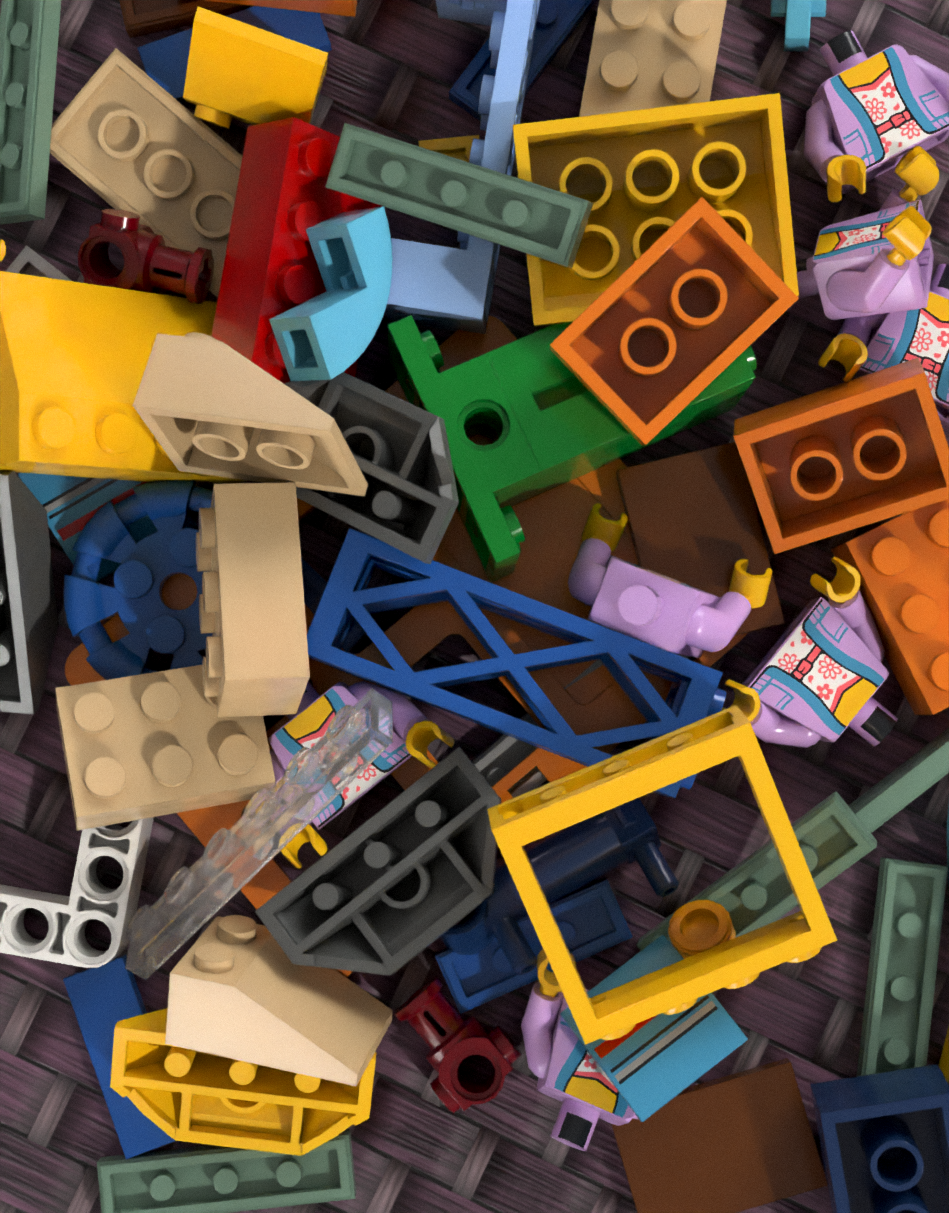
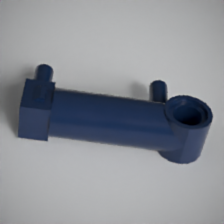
M639 798L523 846L548 904L625 862H628V864L634 861L638 862L657 896H668L674 893L679 885V881L659 850V847L662 845L656 825ZM503 856L496 861L494 894L476 907L473 916L467 922L459 925L455 924L439 938L449 950L461 955H473L485 950L496 937L514 973L523 975L536 967L537 959L517 921L528 916V913Z

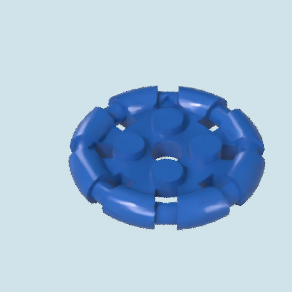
M195 480L151 481L133 487L135 492L133 495L115 505L110 500L99 509L87 522L72 548V551L77 552L71 576L65 575L63 589L67 623L73 638L79 636L88 650L90 656L86 658V661L105 680L159 672L147 668L152 649L160 653L174 654L170 670L202 665L203 655L201 651L206 650V637L212 636V633L201 634L199 622V594H203L202 575L203 572L207 571L197 572L196 532L199 531L185 527L190 510L199 512V508L211 507L213 490L196 486ZM148 515L158 532L143 538L137 543L128 526ZM102 559L120 564L114 573L115 587L96 583ZM176 574L190 576L197 586L195 601L191 606L183 610L169 608L162 598L164 583L168 578ZM119 614L122 623L130 634L112 642L102 623Z

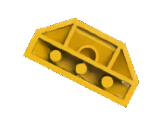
M168 1008L120 1020L115 1025L110 1087L123 1098L127 1096L143 1115L175 1141L302 1156L335 1138L354 1124L356 1126L369 1119L377 1052L371 1058L357 1086H352L165 1044Z

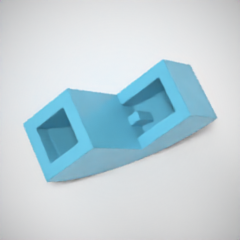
M384 206L342 212L305 229L326 292L269 319L290 381L333 379L350 367L373 339L386 309L392 279V242Z

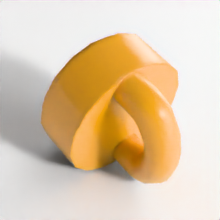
M695 900L686 903L675 911L669 921L668 934L671 943L684 959L736 938L729 912L721 904L711 900Z

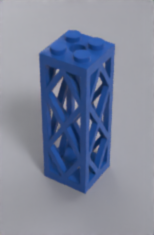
M351 528L347 532L307 633L308 657L312 660L587 767L612 757V755L592 747L651 737V740L720 712L727 693L717 688L723 674L720 671L432 560L431 564L424 563L377 538ZM374 567L410 580L409 582L366 589ZM448 601L492 658L413 672L372 618L371 614ZM479 608L572 644L514 654ZM354 618L394 670L342 650ZM600 660L648 723L576 735L528 672ZM642 671L673 683L665 701ZM506 676L546 729L440 688ZM698 773L653 791V793L676 798L679 788L690 790Z

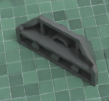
M345 372L331 380L289 381L285 383L286 386L335 419L368 483L365 496L296 487L297 498L424 563L431 564L459 504L444 419Z
M4 470L0 471V712L34 715L40 707L58 629L47 510L14 471Z
M458 747L258 908L255 913L290 961L295 965L393 975L494 894L498 844L491 831L487 809L500 804L501 798L462 748Z

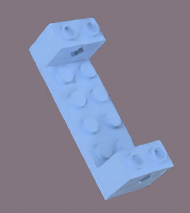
M436 0L438 18L491 26L489 50L492 51L490 68L496 69V75L484 74L478 114H481L480 130H486L485 140L473 139L469 163L512 176L515 159L513 125L520 124L540 0ZM458 231L457 241L461 242L460 249L391 238L393 257L392 279L385 314L389 321L396 322L412 315L416 325L485 334L500 244Z

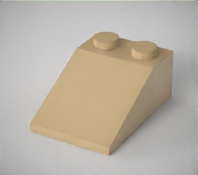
M198 332L187 333L185 336L157 333L132 406L179 471L263 483L296 482V487L365 496L368 483L333 417L222 341Z
M241 915L217 916L170 972L165 1044L357 1086L392 1022L393 1010L335 969L293 964L266 926L256 924L253 919Z

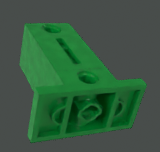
M412 315L387 325L389 363L407 402L444 419L459 499L456 509L490 583L514 572L521 552L519 543L525 541L522 527L511 506L733 410L756 378L753 371L756 370L757 363L751 345L647 445L642 446L550 350V344L572 322L550 325L443 372H440L439 368L444 366V360L430 330L420 334ZM484 435L494 443L485 446L477 445L470 441L469 437Z

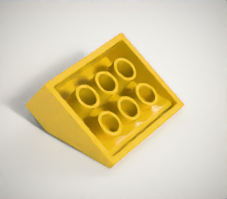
M780 93L513 125L519 179L593 203L572 268L526 253L534 326L573 322L701 197L717 211L793 293L799 296Z
M0 271V471L9 470L20 473L142 482L195 480L196 486L214 487V484H232L249 481L179 471L132 406L157 333L185 336L187 333L198 332L211 336L217 302L204 301L202 304L188 302L187 298Z

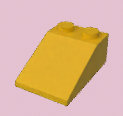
M197 7L193 22L183 98L186 102L196 105L194 117L228 129L232 118L251 125H258L295 117L310 124L326 74L328 53Z

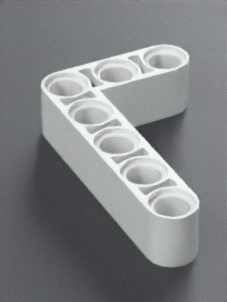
M154 817L134 820L128 827L112 824L82 830L70 897L0 884V953L84 968L100 967L119 956L128 947L132 937ZM103 856L115 858L121 864L123 880L117 889L105 887L98 880L96 866ZM29 908L41 911L47 918L49 931L44 940L32 938L24 928V916ZM90 919L102 921L109 927L111 944L107 951L96 950L87 943L85 927Z

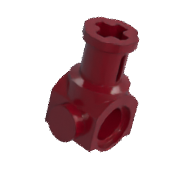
M117 209L102 210L101 222L90 226L89 237L81 244L78 252V266L84 277V283L154 293L158 288L184 294L188 302L202 304L205 301L214 273V258L211 249L198 247L195 252L165 246V240L162 235L155 234L149 226L139 224L140 216L138 214ZM110 243L115 244L124 256L122 271L117 269L109 259L108 248Z
M434 977L406 999L393 1015L399 1022L407 1020L430 1048L426 1059L439 1074L430 1085L441 1102L452 1113H455L460 1108L465 1111L472 1104H483L494 1099L503 1087L505 1076L513 1070V1063L522 1056V1052L499 1025L490 1031L488 1028L482 1027L474 1016L463 1019L441 993L440 989L443 984L437 977ZM477 1054L485 1056L494 1066V1071L487 1080L473 1083L461 1076L458 1067L463 1059Z

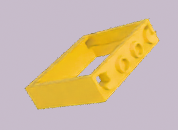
M737 705L487 809L491 831L585 1045L598 1039L614 1040L629 1033L641 1021L661 1013L672 1015L683 1012L692 1007L699 997L721 988L736 989L753 982L762 971L784 962L798 963L806 961L818 954L823 946L837 941L751 723ZM738 756L800 911L589 998L523 846Z

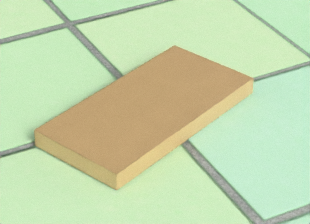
M115 48L52 124L50 154L114 209L138 214L140 216L139 224L149 226L155 234L162 235L165 240V246L195 252L198 247L211 249L214 258V273L209 291L218 297L243 156L199 118L194 117L192 112Z

